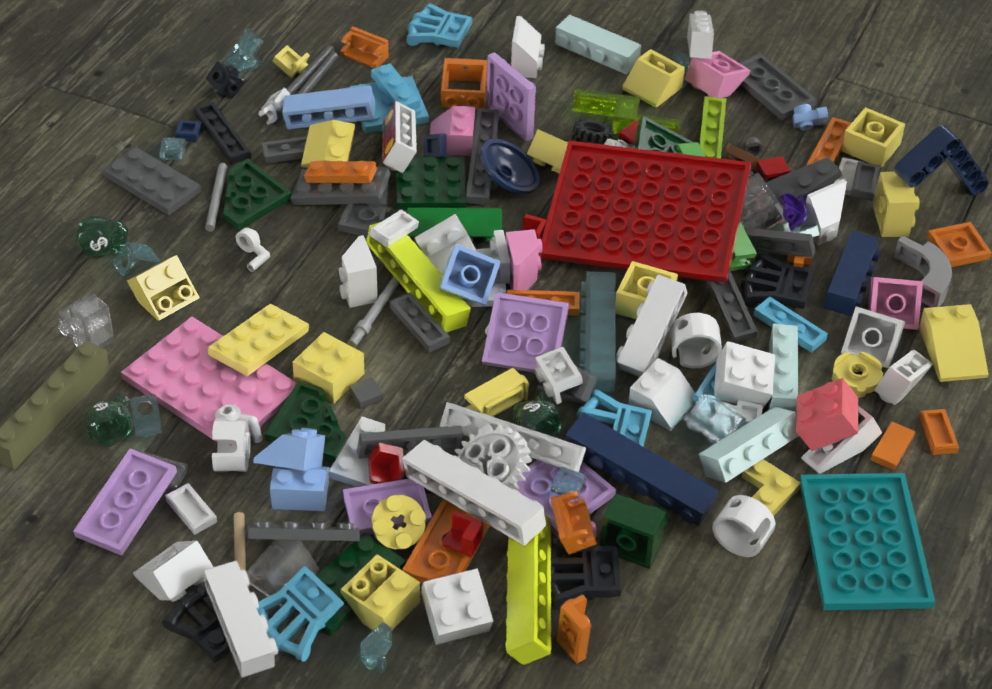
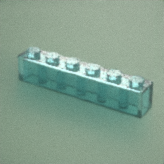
M586 272V281H581V296H585V298H581L580 313H585V316L580 317V330H585V333H580V348H584V351H580L579 366H584V371L597 378L593 390L597 389L608 396H614L615 273Z

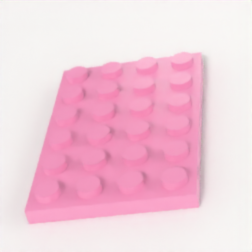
M190 317L121 371V377L124 381L211 439L213 423L216 419L215 413L222 406L235 405L239 407L241 414L257 417L261 427L280 411L297 384L266 363L249 376H246L208 355V347L223 336L194 317Z

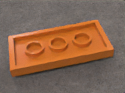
M445 499L441 501L402 569L403 572L422 584L425 581L465 572L476 553L475 551L470 558L443 547V540L452 527V514L454 511L476 518ZM485 522L483 526V538L490 527V525L486 524Z

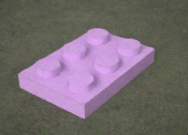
M403 479L343 489L349 523H354V528H359V536L365 532L369 535L373 534L371 516L377 504L392 495H405L414 499L421 506L426 515L425 525H428L432 516L424 487L411 479ZM399 515V517L393 516L391 519L394 523L393 528L396 530L399 527H405L406 523L403 522L404 517L402 515Z

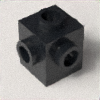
M219 61L215 63L205 78L213 86V92L221 97L225 95L232 99L245 82L239 76L240 71Z

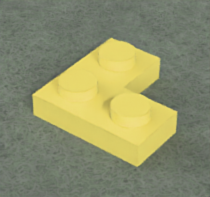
M764 459L742 473L743 479L759 488L752 498L765 505L773 516L800 490L801 482Z

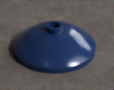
M490 139L482 146L480 150L482 166L497 185L516 194H529L538 187L540 182L538 169L531 158L519 147L501 139Z

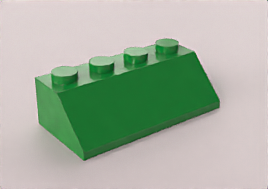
M408 208V214L419 221L418 228L407 234L409 237H412V241H416V236L455 214L472 242L473 237H483V242H490L494 240V231L502 230V208Z

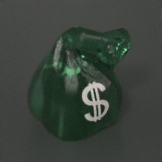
M101 216L85 217L79 223L76 237L86 256L92 259H99L111 251L123 255H128L131 252L127 243L128 228L124 223Z
M119 392L112 400L97 401L86 412L84 420L85 430L96 444L107 447L112 446L118 441L127 438L131 432L132 418L128 411L129 399L125 394Z
M540 392L535 400L518 403L513 409V419L516 425L552 437L558 436L561 429L560 412L550 402L545 393Z

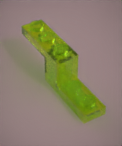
M575 88L573 111L613 116V134H619L621 130L636 120L639 121L642 116L679 134L680 120L639 114L640 97Z

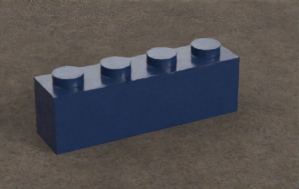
M851 231L828 289L824 309L853 316L855 307H861L864 297L861 292L866 293L870 281L867 276L872 277L875 268L873 261L878 262L881 248H877L879 238Z

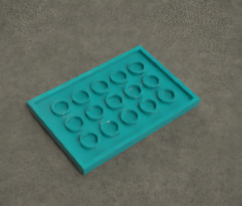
M905 473L800 475L801 494L823 610L934 608L935 598Z

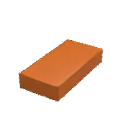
M946 410L920 411L919 419L932 455L958 453L959 445Z
M891 422L872 453L871 461L895 471L912 442L916 431Z

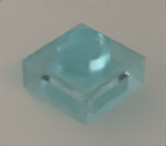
M163 138L159 152L160 159L183 160L186 148L185 139Z
M562 466L551 484V492L559 495L578 492L579 495L586 482V475Z

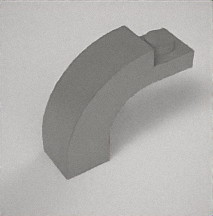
M902 236L897 242L894 258L917 269L924 276L922 279L921 302L931 308L940 307L946 298L952 277V267L948 258L937 246L929 241L922 246Z

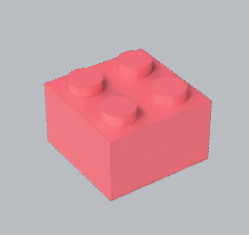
M843 378L828 382L821 387L806 391L797 396L796 432L811 451L858 434V397Z

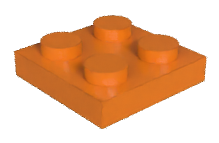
M971 222L928 231L927 238L946 255L951 267L990 260L992 252Z

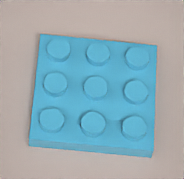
M402 77L420 99V107L413 109L415 110L416 125L429 123V115L413 77ZM376 82L349 86V88L371 85L375 99V111L373 120L360 121L365 134L383 131V121L393 106V103Z

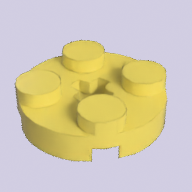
M846 352L835 360L832 381L843 378L856 396L863 398L866 394L874 392L883 378L882 365L877 358L868 353L860 352L859 355H851V352ZM860 371L862 372V375L855 374L854 372L857 373Z
M392 495L380 501L373 510L371 516L373 534L377 541L387 548L406 549L417 543L423 535L426 515L414 499L405 495ZM399 515H402L404 517L403 522L406 523L405 527H399L396 530L393 528L394 523L391 519L393 516L399 517Z

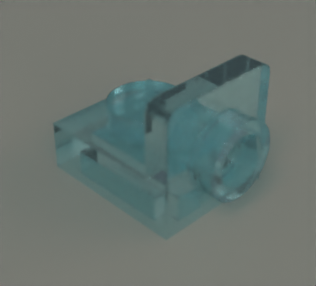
M382 622L360 643L361 661L367 668L374 669L380 674L386 670L385 654L392 646V628L385 622Z

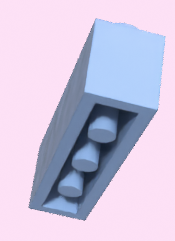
M371 85L284 96L282 114L287 129L310 127V125L329 120L347 123L373 120L375 99Z

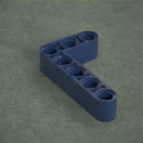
M945 125L936 127L899 160L894 168L895 173L909 187L918 186L944 162L947 163L957 179L973 195H977V192H984L989 184L988 179L962 141Z

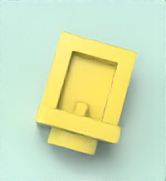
M287 45L274 57L272 62L292 78L296 73L301 74L308 67L309 64L306 62L310 55L306 53L303 57H300Z

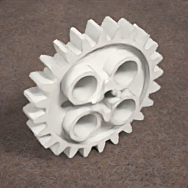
M489 425L487 432L484 433L480 428L478 429V436L475 437L473 434H469V442L461 441L464 446L463 449H455V452L466 464L477 467L482 473L491 478L498 479L509 488L518 490V480H526L522 473L530 471L526 464L532 461L528 456L531 450L527 447L528 443L516 430L513 431L509 426L503 429L501 425H498L494 430Z

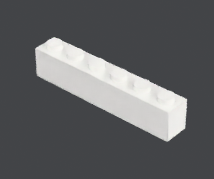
M423 440L402 458L407 478L524 546L546 526L544 509L539 502L530 500L518 490L505 486L498 479L491 478L482 473L477 467H472L463 462L459 457L450 455L438 445H433Z

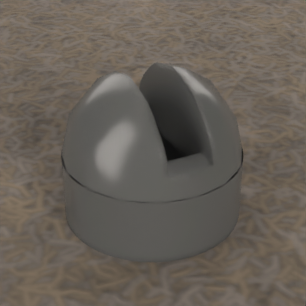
M750 137L745 141L744 148L746 152L757 156L763 151L762 143L757 137Z

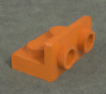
M584 595L575 599H569L561 606L556 641L576 664L586 659L591 629L590 621L585 615L587 598Z

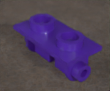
M790 193L782 194L780 203L783 208V217L788 221L790 231H793L796 226H801L807 217L803 195L800 194L796 198Z

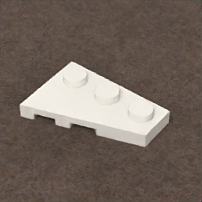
M361 417L329 470V478L355 487L373 485L369 481L368 458L358 459L356 450L359 434L384 432L385 424Z

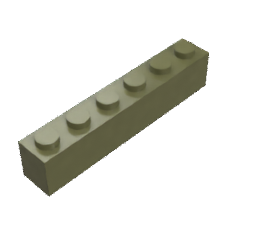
M85 341L0 427V464L15 470L110 371L106 349Z

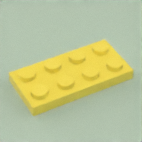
M269 304L208 347V355L249 376L305 335L309 330V324L277 306Z

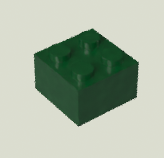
M615 494L603 515L600 546H617L619 558L650 569L662 545L666 512L654 506L637 502L629 497Z

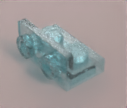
M702 392L691 413L684 414L682 417L688 423L687 426L697 433H704L708 436L707 440L712 444H716L740 429L746 421L745 417L708 392Z

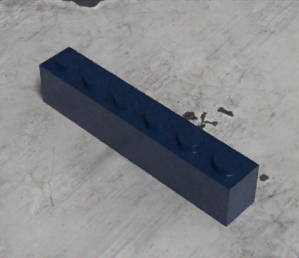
M584 412L566 434L565 441L586 448L583 458L589 461L594 468L602 469L611 474L618 482L630 485L640 495L648 496L657 501L664 509L676 512L686 522L700 526L716 503L719 490Z

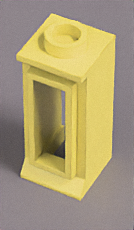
M511 368L466 393L464 398L471 405L465 408L494 417L522 401L523 398L528 400L529 382L524 375H520L514 368Z

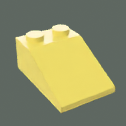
M972 305L924 308L919 331L930 359L934 363L933 366L939 381L988 378L989 374L979 321Z

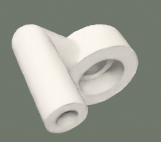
M243 228L236 234L237 244L242 250L248 253L254 251L258 255L247 264L248 270L254 272L270 258V253L260 245L259 235L255 230Z
M224 405L216 411V419H229L233 421L247 419L252 441L254 443L262 441L263 438L257 417L241 414L240 408L235 405Z

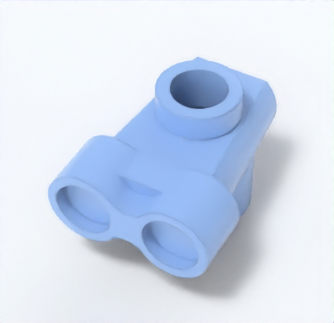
M802 104L794 108V128L806 131L812 129L814 125L821 126L827 124V107L812 110L811 105Z

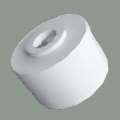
M689 313L673 322L670 329L673 358L677 357L676 349L678 348L680 365L688 368H703L717 361V357L722 351L720 329L716 319L703 313ZM711 346L710 352L703 354V351Z
M215 419L212 440H217L218 447L217 453H212L214 472H247L251 450L247 419L238 421Z
M737 495L728 500L714 520L712 530L718 542L728 551L738 556L753 557L761 551L773 533L776 523L772 513L760 501L750 496ZM759 539L756 544L750 545L753 540Z

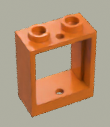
M444 59L441 108H451L452 106L475 107L476 110L478 108H485L487 60ZM449 81L481 82L480 91L449 89Z

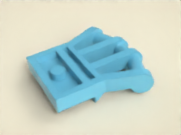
M430 3L424 7L423 11L415 13L412 21L409 22L407 26L409 32L407 43L410 46H416L418 43L433 42L437 47L442 44L459 48L472 25V17L446 12Z
M594 389L588 402L579 408L577 416L579 417L584 412L598 421L614 424L613 430L644 447L652 410L619 403L603 392ZM602 404L615 413L598 410L595 407Z
M304 565L279 592L259 601L257 611L259 615L265 616L268 624V631L266 633L269 638H274L278 652L285 651L296 656V659L304 662L310 655L311 645L318 630L326 626L325 623L344 603ZM287 600V602L269 620L267 615L268 610ZM297 609L300 614L280 634L277 631L278 627ZM309 621L310 623L300 644L290 642Z

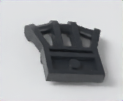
M760 253L755 258V262L747 266L744 272L745 277L741 282V287L745 293L743 297L746 306L751 307L771 297L783 305L804 309L814 270L784 264L764 253ZM754 289L765 292H754Z
M551 540V603L555 609H561V606L567 600L575 599L581 595L590 600H593V597H621L617 546H591L568 554L561 540ZM564 553L578 558H558V555ZM583 570V573L556 574V571ZM558 586L579 587L561 593Z
M199 585L194 589V593L188 597H181L172 613L166 615L162 620V625L166 629L193 640L214 663L231 652L205 586ZM201 602L215 618L208 621L194 605ZM186 613L200 628L195 629L179 621Z

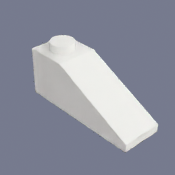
M913 349L889 367L874 391L885 402L896 405L929 371L934 363Z
M858 406V434L814 451L809 449L801 459L817 473L821 474L864 451L882 431L874 418Z

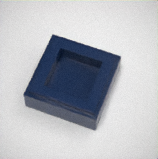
M179 120L175 132V140L198 142L202 129L201 122Z
M446 134L423 135L424 157L447 156Z

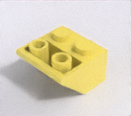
M650 49L637 59L622 89L657 108L683 87L685 67Z
M177 255L127 280L137 301L158 321L200 298Z
M377 554L341 589V594L361 622L385 638L420 603V582Z

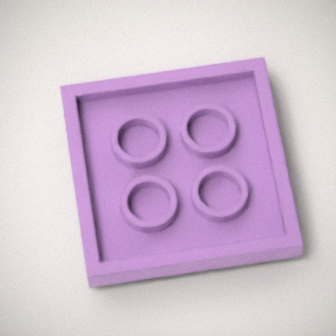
M494 52L488 55L486 107L488 109L500 110L499 119L527 142L533 139L536 86Z
M496 292L482 364L535 373L534 369L537 368L535 357L562 346L569 303Z
M537 460L528 466L530 468L529 472L522 473L526 480H518L517 482L519 486L518 491L523 496L532 501H537L543 506L544 513L551 518V532L559 537L550 497H558L569 492H578L579 497L569 502L585 499L590 515L613 498L616 493V489L583 461L579 473H575Z

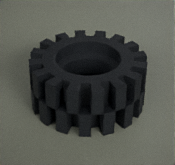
M579 119L574 123L571 141L604 145L607 139H612L614 130L608 124H603L602 121L597 122L596 119Z

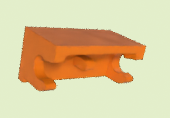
M356 27L350 28V31L341 40L342 43H347L340 51L341 56L373 69L379 67L389 57L388 40Z
M569 492L558 497H550L559 537L568 554L597 545L585 499L569 502L579 497L578 492Z

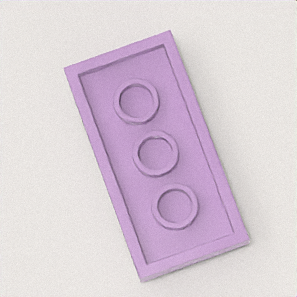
M130 448L74 529L75 537L122 556L176 475V466Z

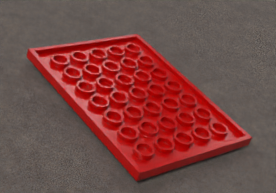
M568 141L541 240L542 253H539L538 256L542 259L628 270L631 262L634 261L678 274V277L727 283L751 171V162Z

